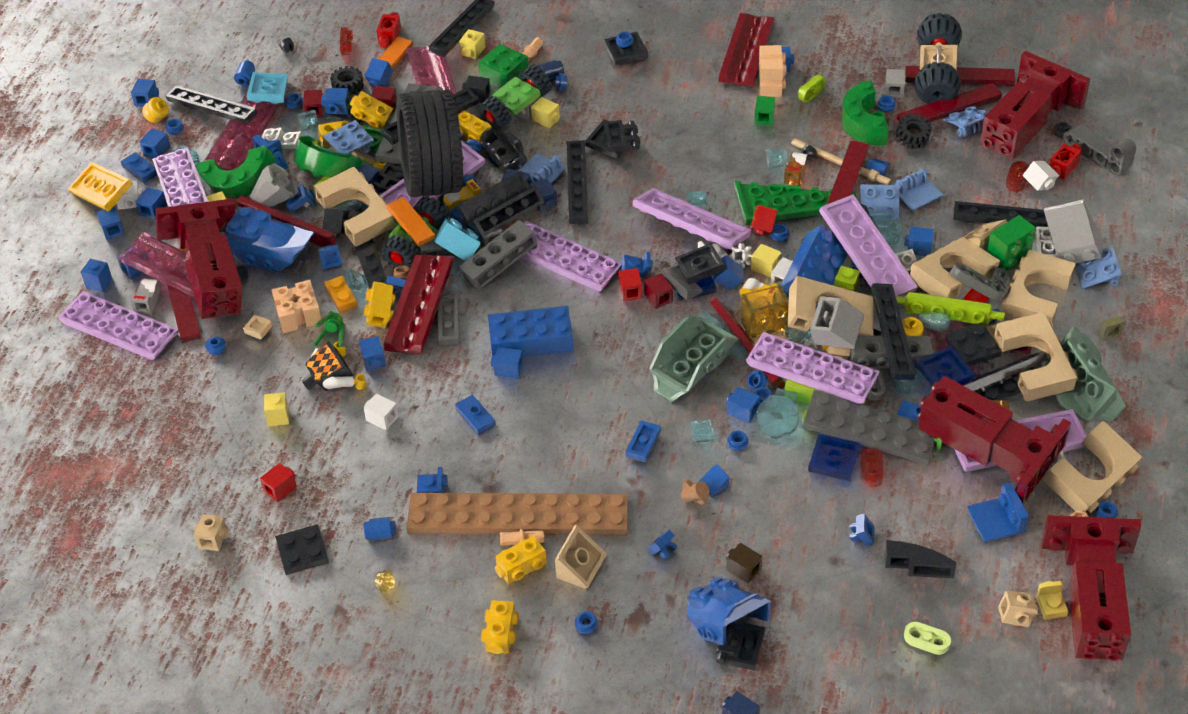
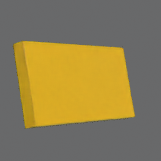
M91 162L68 190L72 194L109 212L134 183L126 177Z

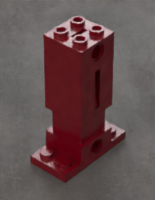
M1024 51L1021 54L1017 83L984 117L980 145L1013 160L1045 126L1048 114L1052 109L1058 111L1064 104L1078 110H1082L1085 107L1091 78Z
M234 198L156 208L157 241L177 238L180 249L186 250L185 267L201 319L241 313L242 284L226 235H220V232H225L226 225L235 215L236 203Z
M943 376L940 382L936 381L930 395L928 397L925 396L919 405V408H921L918 415L919 430L935 439H941L946 445L984 466L992 462L1010 472L1009 479L1017 483L1015 491L1023 505L1066 446L1071 422L1063 418L1060 424H1055L1050 432L1037 425L1034 430H1031L1013 420V412L946 376Z
M1047 515L1041 547L1042 549L1052 551L1065 550L1066 565H1072V575L1068 591L1075 658H1083L1085 660L1106 659L1109 661L1124 659L1131 637L1123 563H1116V553H1134L1141 530V519Z

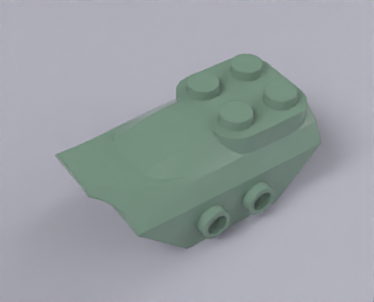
M686 316L675 325L669 335L663 337L649 369L654 378V392L670 402L689 392L706 373L717 368L732 351V346L739 338L700 316Z
M1073 326L1061 341V347L1064 352H1067L1069 363L1076 370L1078 380L1075 383L1074 390L1055 394L1057 401L1065 409H1073L1078 417L1088 423L1093 420L1113 422L1125 409L1126 405L1102 366L1101 354L1087 334L1080 333L1078 328ZM1048 358V361H1046L1045 366L1050 363V359H1049V358Z

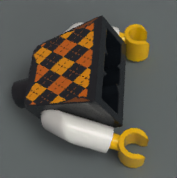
M329 341L322 347L314 350L311 358L305 364L310 374L302 380V383L308 390L318 384L324 391L340 387H353L354 384L356 389L364 390L367 387V382L363 374H357L355 378L352 377L354 374L343 359L346 355V347H339V342H335L333 346Z

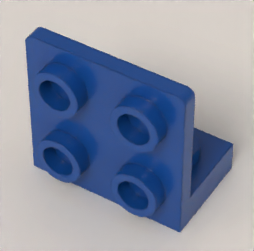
M1011 482L1002 484L999 498L967 507V511L984 543L1026 532L1029 515Z

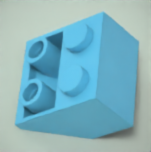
M445 218L434 239L435 243L464 261L471 258L481 244L476 232L469 228L464 230L461 223L453 218L450 220Z

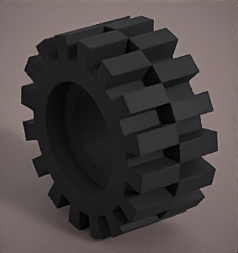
M345 66L344 69L339 67V71L335 69L334 73H331L332 88H348L349 94L358 95V92H361L364 88L362 72L358 68L354 69V66L350 68Z
M908 113L907 116H902L896 129V137H898L897 140L899 142L902 141L901 145L905 146L907 144V148L913 146V149H917L918 146L921 148L923 144L927 143L932 127H930L931 123L927 122L928 119L926 117L922 119L923 115L920 114L918 117L917 113H913V116H911V113ZM907 128H916L920 131V134H912Z

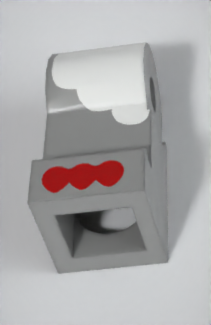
M141 280L137 293L133 294L130 299L134 312L152 315L161 292V282L159 280ZM145 303L147 308H142L141 305Z

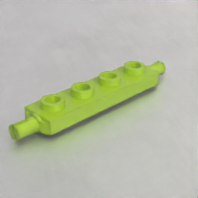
M908 292L906 297L896 296L897 304L905 305V311L909 314L975 324L983 322L984 325H988L991 319L1004 321L1005 312L992 311L991 304Z

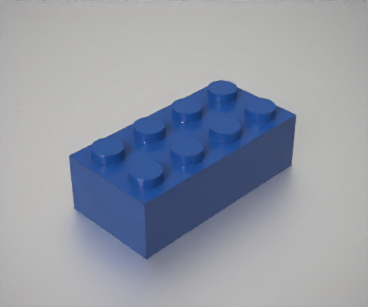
M821 224L806 234L780 287L789 294V288L797 276L833 285L835 277L848 253L840 241Z
M568 306L488 314L492 355H496L498 347L522 350L523 357L574 352Z

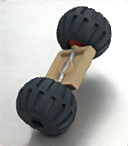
M934 13L927 16L920 23L917 30V40L921 47L920 71L915 79V90L920 99L927 104L939 100H953L958 95L961 86L960 76L957 72V47L962 38V30L959 22L953 16L946 13Z

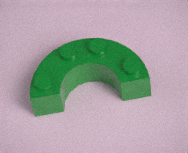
M872 80L862 81L849 89L844 96L842 107L843 128L851 137L860 142L877 146L887 145L889 128L885 117L871 115L866 112L875 107L876 91Z
M300 136L298 139L294 162L299 166L298 169L311 171L313 176L321 178L323 176L333 177L352 167L358 170L362 164V159L349 153L335 152L321 147L322 141L311 136Z
M267 146L248 150V156L244 163L231 171H224L214 159L196 164L199 175L214 192L223 191L224 196L227 198H239L240 196L244 197L252 193L262 171L268 165L271 166L275 163V156Z

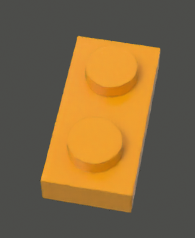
M343 276L324 282L325 288L339 313L357 306V301Z

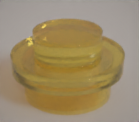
M390 570L377 573L374 584L380 592L387 593L394 586L395 579L393 573Z

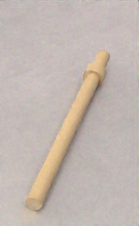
M796 138L791 143V145L800 149L807 144ZM814 147L817 151L816 156L837 165H842L843 158ZM864 167L861 168L860 174L867 177L868 180L874 183L879 182L884 185H891L892 179L880 175V172L873 169L868 170Z

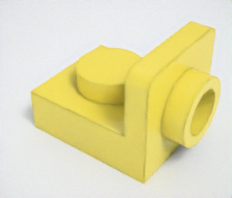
M1046 581L1039 584L1036 598L1044 620L1067 617L1068 610L1061 593L1062 581Z

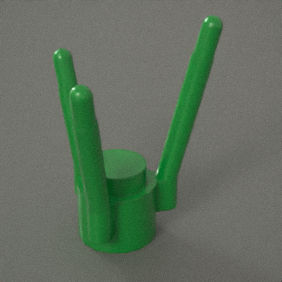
M329 311L327 316L315 324V327H319L324 323L325 328L314 342V347L320 343L327 332L333 333L338 330L339 347L343 346L346 324L343 323V317L339 313Z

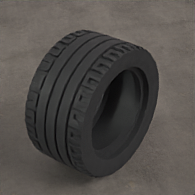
M444 89L399 94L396 106L398 140L402 171L408 195L411 197H423L460 192L463 187V154L458 114L452 92Z

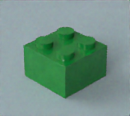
M499 44L478 62L479 77L489 78L491 85L501 88L514 77L519 79V74L529 66L528 56Z
M1018 215L990 232L987 253L1000 260L998 268L1008 271L1020 263L1022 256L1026 257L1028 251L1033 248L1036 227Z

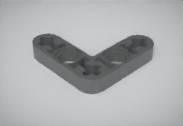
M955 263L950 271V274L958 281L997 302H1001L1005 297L1012 278L1006 270L996 268L989 279L962 263Z

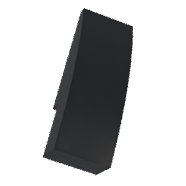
M886 540L885 568L908 569V576L954 578L956 561L917 544Z

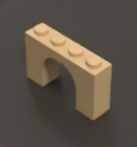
M355 167L315 185L316 199L324 209H330L347 200H359L369 206L363 213L344 222L346 236L355 247L395 227V218L387 209L384 198L378 196L373 185L368 184L363 173L358 172Z
M961 237L945 247L939 248L936 252L928 254L925 258L915 261L910 267V276L918 287L930 295L957 299L962 282L955 279L944 268H953L955 263H962L990 279L995 269L998 268L1000 260L966 238Z
M1029 250L1026 257L1022 256L1020 270L1016 269L1014 283L1009 284L1008 297L1005 296L1002 300L1001 308H1004V317L1013 320L1044 312L1047 319H1050L1053 324L1058 303L1038 298L1030 294L1026 287L1036 283H1043L1068 290L1076 263Z
M797 276L789 288L788 327L808 331L812 325L816 304L819 303L820 296L841 298L864 313L859 336H873V296L805 277Z
M1044 312L997 323L994 336L1002 352L1030 346L1046 352L1050 359V363L1042 368L1020 373L1018 387L1026 402L1074 390L1075 383L1078 380L1077 372L1071 367L1067 352L1063 351L1061 340L1058 335H1055L1050 319H1047Z
M1104 421L1096 426L1082 443L1103 463L1106 471L1105 479L1093 480L1083 476L1064 457L1042 478L1075 511H1088L1092 513L1099 506L1097 501L1100 498L1105 500L1113 492L1111 490L1113 486L1118 488L1126 480L1124 475L1128 473L1131 476L1140 467L1137 463L1142 456Z

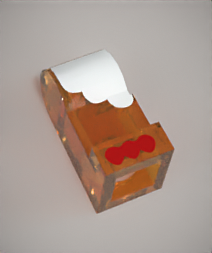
M792 152L790 161L785 168L784 184L801 186L807 166L808 154ZM798 175L799 179L793 180L790 176Z

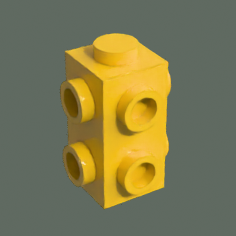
M363 91L360 92L358 97L355 95L350 103L352 106L351 114L357 119L366 121L373 128L378 129L386 125L393 111V108Z
M465 110L458 115L460 131L463 133L461 138L466 141L474 139L481 144L482 133L492 128L491 125Z
M373 282L371 289H367L365 300L368 301V304L365 305L363 316H366V325L385 329L388 321H392L394 310L391 309V306L394 305L395 294H392L393 285Z
M535 536L523 539L517 545L505 549L495 556V571L508 584L522 579L528 573L539 570L547 564L546 550Z
M491 600L490 609L485 611L487 627L482 629L481 642H485L486 652L494 654L509 653L510 645L515 644L516 633L513 631V627L518 625L519 612L515 611L514 602Z

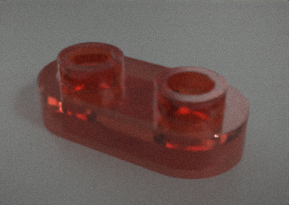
M341 27V56L349 55V52H352L351 41H353V32L349 30V27Z
M1016 161L1011 164L1005 183L1008 190L1019 192L1024 189L1027 179L1023 175L1029 168L1026 162Z
M866 448L861 452L860 457L861 480L868 487H877L882 484L884 476L882 453L875 448Z

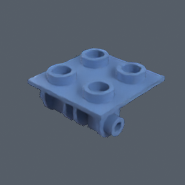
M968 107L963 112L951 113L943 121L958 126V136L966 137L983 129L984 117L988 112L976 107Z
M356 120L324 135V138L340 153H351L360 149L362 153L367 154L371 150L370 143L374 141Z
M536 154L518 171L522 170V172L529 173L532 183L546 178L552 183L566 170V167L561 165V158L559 156H552L551 160Z
M920 169L915 174L907 175L905 178L897 180L894 184L899 185V198L912 211L944 196L927 180L929 172L926 169Z
M861 184L860 204L867 205L874 222H899V185Z
M1113 245L1102 249V258L1076 263L1082 289L1107 281L1111 286H1117L1120 281L1119 276L1122 274Z

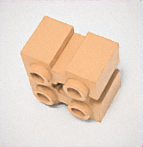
M781 45L760 46V96L782 97V89H786V79L783 78L786 75L785 53H782Z
M310 280L295 283V287L289 289L287 286L271 289L283 333L298 330V326L306 324V327L313 326L321 320L319 306Z

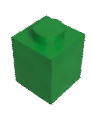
M757 95L754 124L773 125L775 97Z

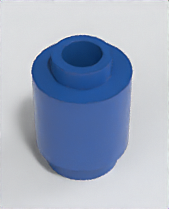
M244 60L239 63L234 75V80L237 84L241 86H248L250 84L252 72H255V66L251 61Z
M390 517L374 518L364 522L366 540L392 539L393 534L397 533L395 520L391 521Z

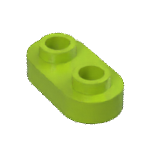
M820 74L813 76L810 81L799 88L798 99L804 103L811 101L822 92L827 79Z

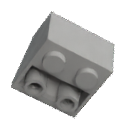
M820 296L810 328L813 343L816 345L855 349L864 313L841 298Z

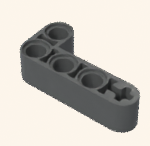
M1083 124L1076 125L1063 135L1064 141L1068 146L1073 144L1080 145L1083 156L1114 176L1120 175L1133 165L1136 145L1129 138H1125L1114 145Z

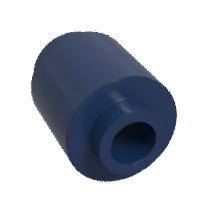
M553 60L539 65L542 68L541 71L546 72L545 75L549 77L548 80L555 79V76H558L559 73L564 74V67L560 60Z

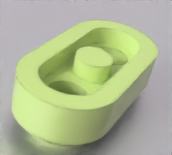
M911 622L905 627L904 639L911 646L937 655L946 653L950 648L951 638L943 630L920 622Z

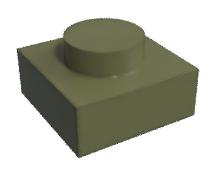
M1121 316L1102 321L1099 331V337L1102 341L1121 336L1124 326V320Z

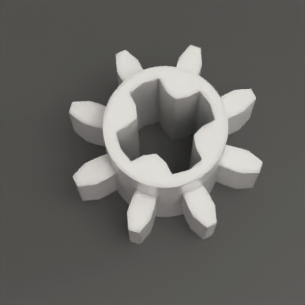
M743 243L739 244V249L732 247L733 252L732 255H729L730 258L741 264L743 268H745V263L751 265V246L745 248Z

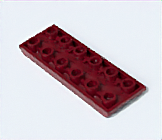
M746 13L739 14L719 73L718 82L754 87L759 71L760 46H767L775 21L774 17H759Z
M415 255L384 340V351L423 353L455 260L454 256Z

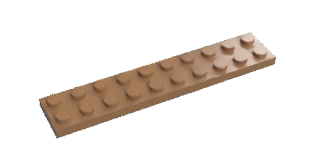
M411 493L407 533L500 534V532H518L522 529L523 532L543 531L544 534H570L574 526L578 525L586 534L627 535L628 494Z

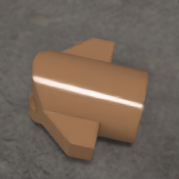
M685 479L681 492L682 501H694L701 505L706 504L708 501L706 497L709 495L708 485L703 481L692 483L689 479Z

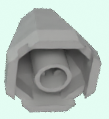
M274 163L271 166L268 165L262 171L250 197L253 201L271 207L293 198L299 192L294 179H288L289 173Z

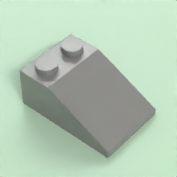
M1084 200L1044 208L1054 247L1060 259L1081 263L1102 258L1103 240Z

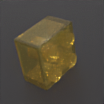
M781 285L742 294L741 323L751 339L760 337L763 332L771 334L788 329L789 300Z

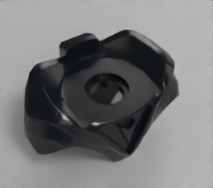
M489 128L482 133V148L489 155L492 162L506 170H518L526 164L527 158L523 153L522 142L512 133L502 132L500 135L493 128ZM500 150L507 151L503 156L497 155Z

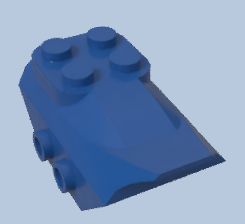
M243 207L228 222L224 235L227 237L231 252L243 263L279 272L293 263L301 249L305 248L315 232L274 220L267 212Z
M721 576L710 580V584L705 587L692 589L687 597L689 601L687 617L695 626L701 638L720 645L726 644V626L729 623L745 615L763 621L770 620V600L757 593L741 590L737 581L722 579Z

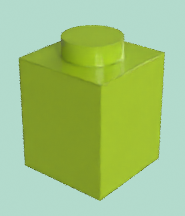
M841 266L835 277L834 286L857 292L860 271Z

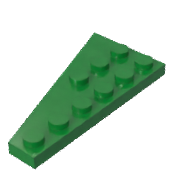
M734 180V187L746 225L751 224L755 208L758 205L778 210L775 221L821 215L819 210L827 204L832 189L829 191H819L817 187H811V190L801 189V186L782 184L762 186L758 185V182H751V185L741 184V181ZM853 191L852 195L854 194V196L858 200L855 191Z

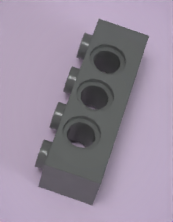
M518 220L459 266L464 279L479 291L538 244L535 234L522 221Z
M858 336L855 349L850 348V357L847 360L869 368H890L883 336ZM906 336L914 369H929L935 355L929 336Z

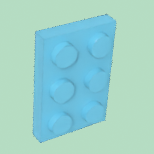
M252 72L247 100L255 103L262 101L272 104L284 103L288 74Z

